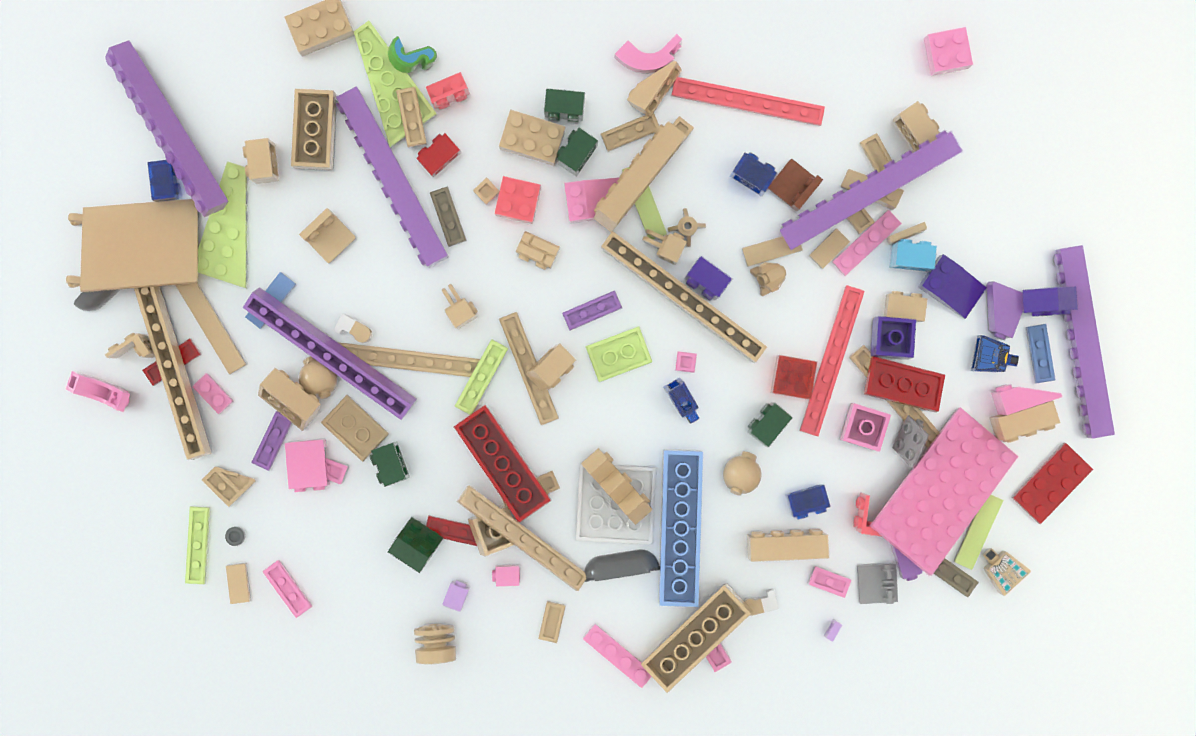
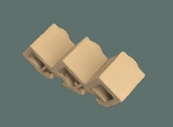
M598 448L581 464L636 525L653 510L648 504L650 500L644 493L640 495L630 484L632 482L631 478L625 472L623 474L619 472L612 464L614 459L608 452L603 454Z

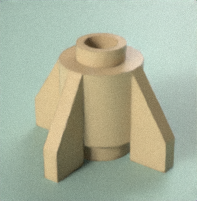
M684 208L683 218H681L678 225L668 227L667 229L668 232L678 231L680 235L686 237L687 247H691V236L694 235L697 229L706 228V223H697L693 217L688 215L687 208ZM685 223L691 225V228L685 229Z
M765 262L759 265V267L750 269V273L757 277V281L761 286L760 295L762 297L778 290L786 279V270L778 263Z

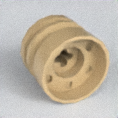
M428 624L415 628L414 635L422 636L415 638V643L424 644L423 647L415 650L416 663L439 664L455 661L456 646L447 645V642L455 640V636L446 635L455 631L454 626Z

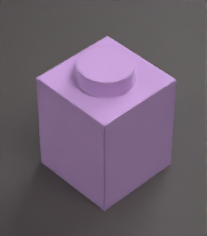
M452 581L442 605L460 612L470 588L466 587L467 584L462 581Z

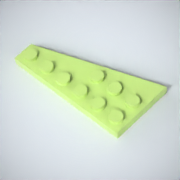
M367 21L353 32L391 148L405 138L396 90L416 87L423 124L436 116L437 113L408 73H402L393 67L388 58L389 47L371 22Z
M227 161L219 186L228 199V203L223 210L209 215L198 248V273L247 288V177L245 167Z

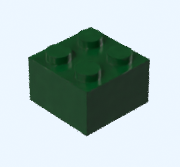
M546 88L545 117L553 122L566 119L568 123L578 124L579 121H583L585 92Z
M580 127L577 131L572 130L567 138L568 144L566 147L562 145L556 154L558 165L576 177L598 146V140Z
M773 402L770 404L766 403L759 411L761 413L758 419L754 418L747 426L749 428L747 432L768 448L793 418Z
M397 441L371 450V462L373 466H377L379 473H376L379 483H383L384 487L410 478Z
M411 517L394 540L388 553L420 573L440 545L443 537Z

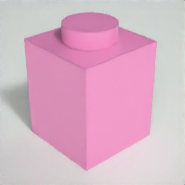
M496 565V570H492V581L496 582V586H519L520 565Z

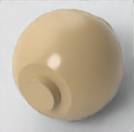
M313 357L303 360L304 366L299 373V384L303 386L304 391L309 395L313 394L320 399L329 397L337 385V374Z
M743 451L741 456L730 459L725 465L723 479L726 486L731 489V493L735 495L746 494L758 487L762 473L759 464L755 462L756 455Z

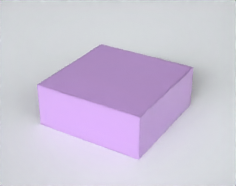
M833 619L824 636L833 642L842 624Z

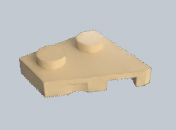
M216 466L202 479L228 507L256 482L253 478Z

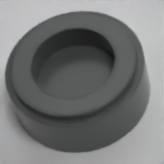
M238 526L229 528L225 534L226 542L231 546L242 544L246 537L244 530Z

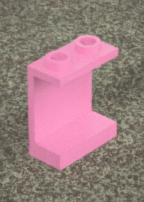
M326 439L285 443L289 489H294V492H304L306 488L313 487V490L316 491L325 490V486L330 485V481H327L324 449V447H327Z

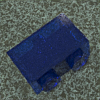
M167 160L147 162L152 200L155 202L179 200L181 186L180 183H177V176L171 163H168Z
M824 484L785 494L791 516L797 517V520L808 517V513L811 512L816 514L824 513L827 511L826 508L831 507Z

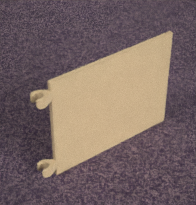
M193 199L83 207V214L70 213L68 215L71 225L82 224L81 276L69 275L66 277V283L70 288L80 286L81 292L198 283V210Z

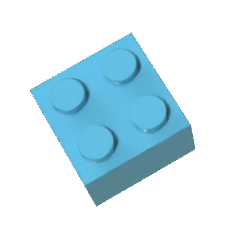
M901 239V241H897V243L891 246L889 268L926 272L935 269L937 246L931 245L932 242L920 241V243L914 244L912 240Z

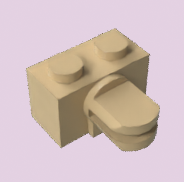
M647 229L646 234L662 241V243L643 236L642 240L659 248L656 254L658 258L676 265L687 243L684 240L685 237L675 232L673 235L669 233V235L666 234L664 237Z
M449 284L448 287L457 302L454 303L445 288L441 289L451 305L445 309V313L454 327L460 329L477 318L475 313L478 310L473 302H468L465 298L461 299L453 285Z

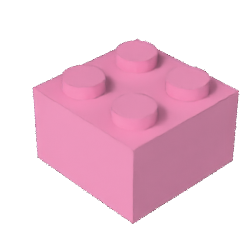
M966 27L928 34L924 38L931 76L969 69L973 65Z
M851 403L840 440L880 452L891 415Z

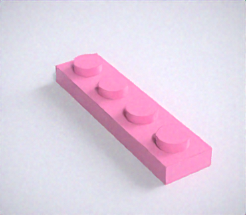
M887 210L832 263L846 276L902 223L890 210Z
M594 624L583 637L584 641L639 687L643 688L652 677L643 668L640 660L598 625Z

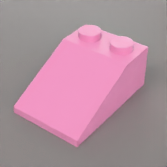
M619 178L564 183L570 223L595 220L593 218L596 214L594 212L596 205L602 197L607 198L605 196L614 182L618 184Z
M1011 384L996 387V391L991 393L998 415H1009L1062 397L1061 393L1012 387Z

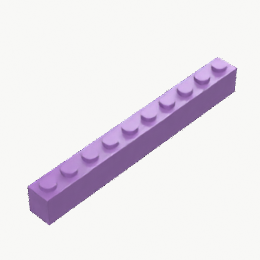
M130 40L109 47L105 56L108 66L114 70L116 79L119 83H122L127 97L133 101L137 113L145 121L146 128L154 135L156 144L162 148L167 162L173 166L177 178L184 184L185 191L192 197L198 212H201L203 217L223 210L228 203V199Z
M356 86L337 96L336 98L339 102L336 105L340 113H345L348 119L345 122L350 131L354 129L357 135L354 139L359 148L363 146L366 152L363 156L368 164L372 163L375 169L372 172L376 180H381L384 185L381 189L385 197L391 198L393 204L390 206L395 215L399 213L402 219L399 223L404 232L408 230L411 236L408 240L413 249L417 247L420 253L417 256L421 264H426L429 268L448 258L447 252L358 87Z
M946 130L935 135L937 139L930 143L927 140L918 145L919 150L914 153L909 150L902 154V160L896 163L894 160L884 165L885 169L878 173L875 170L866 175L868 179L862 183L860 180H857L849 185L850 190L846 192L840 190L833 194L834 199L831 201L823 200L815 205L817 209L811 212L807 209L800 213L798 220L793 222L790 219L781 224L783 228L780 229V232L791 250L963 152L952 131L948 133Z
M1083 245L1055 250L1056 254H1054V262L1058 265L1059 273H1057L1058 283L1061 284V287L1077 288L1078 310H1070L1071 314H1064L1063 316L1065 322L1068 323L1067 338L1071 341L1072 346L1070 348V356L1072 360L1074 359L1075 364L1073 375L1075 379L1077 378L1078 382L1076 393L1081 400L1079 410L1081 416L1084 417L1083 433L1090 439L1115 435L1084 248Z
M259 287L253 291L242 307L400 420L404 418L417 400Z

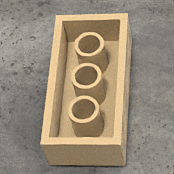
M295 89L291 166L295 169L333 170L337 97L333 90Z
M800 529L790 530V533H784L782 530H773L771 534H765L763 531H752L751 535H747L748 559L754 562L829 558L828 534L820 529H809L807 533Z

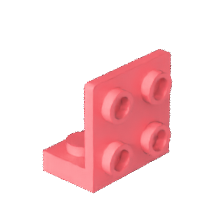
M461 72L426 86L434 108H439V110L449 107V103L455 100L461 102L467 99V95L470 94Z
M860 493V497L857 496L856 499L858 515L854 516L853 527H856V531L861 534L881 536L870 527L873 521H867L870 495Z

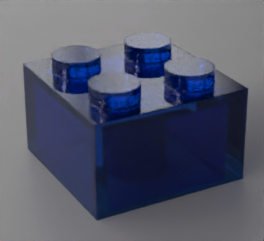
M744 152L730 177L762 197L777 175V172L774 171L776 168L767 162L763 164L758 161L759 157L755 154Z

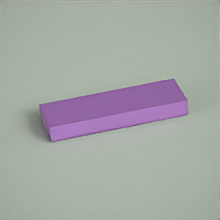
M614 290L562 314L569 330H573L622 309V306Z
M278 411L275 412L251 462L270 471L292 425V422Z

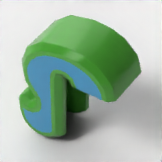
M397 36L389 46L388 58L395 69L402 73H410L419 64L422 65L423 70L429 69L436 60L437 53L430 46L405 53L401 40Z

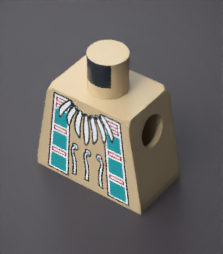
M989 548L983 554L989 562L983 569L997 591L1003 596H1006L1032 572L1006 551H1001L997 554L992 548Z

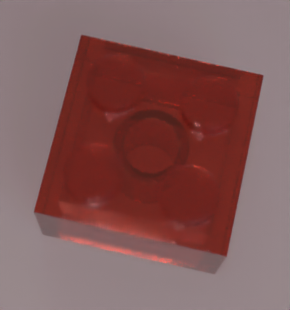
M777 355L770 393L811 400L817 361Z

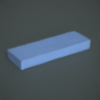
M280 272L266 289V292L282 303L296 283ZM249 312L245 316L259 329L265 325V323Z
M1047 325L1026 327L1035 384L1055 381Z

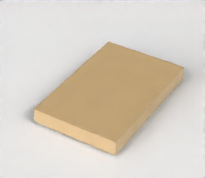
M346 395L321 422L362 462L372 453L371 450L376 449L389 435L349 395Z

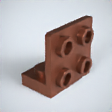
M790 159L768 186V189L797 212L824 179L819 175L813 176L794 159Z

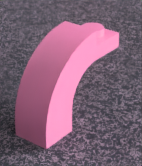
M676 34L664 48L655 53L641 52L632 43L627 41L615 53L614 58L632 71L654 73L674 61L675 58L671 53L675 55L680 50L682 38Z
M74 371L71 372L66 390L102 402L115 410L124 412L125 407L129 403V391L91 376Z

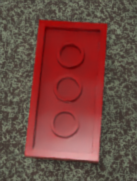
M873 356L870 360L864 395L932 412H939L945 374Z
M1063 443L1011 498L1038 524H1042L1094 469L1067 443Z

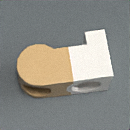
M346 314L341 315L333 329L339 334H343L345 330L361 343H366L372 338L371 329Z
M774 589L766 590L767 596L756 599L748 597L744 600L753 611L749 616L779 609Z

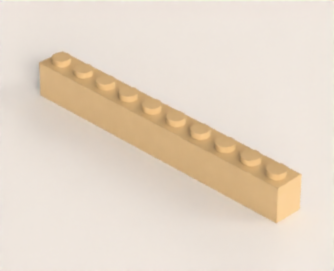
M612 231L601 246V249L753 363H756L766 350V345Z
M160 286L134 288L187 460H194L212 454Z

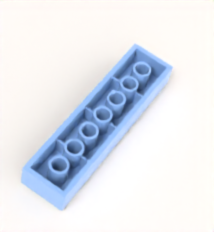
M663 450L660 606H699L703 451Z

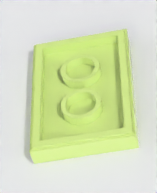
M640 327L585 346L599 382L652 363Z

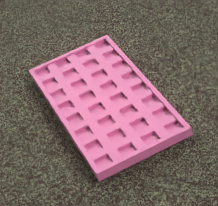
M961 407L957 408L870 527L927 575L931 576L1016 461L1018 455Z

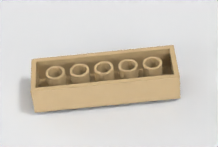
M669 121L665 126L661 124L652 137L653 140L649 139L640 152L641 155L638 153L631 161L630 169L626 168L617 181L618 184L614 182L605 196L607 198L602 197L594 209L596 214L593 219L612 233L679 149L687 135Z
M726 583L641 665L668 693L753 611Z

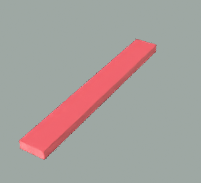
M677 77L671 95L673 97L817 126L822 124L825 106Z
M848 285L845 286L799 431L819 436L862 302L864 290Z

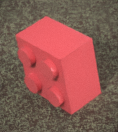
M503 176L494 214L499 217L533 224L541 185Z

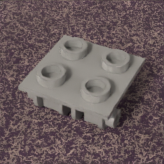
M908 415L892 448L913 468L929 435L923 430L924 422L917 419L915 421Z
M896 564L858 566L860 604H894V602H898Z

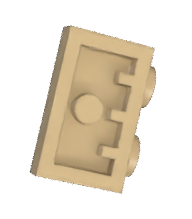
M328 208L299 234L327 263H331L356 239L355 235Z
M131 333L124 338L125 342L120 345L118 343L108 348L109 352L105 354L106 358L117 359L134 348L139 356L145 358L155 357L147 334Z

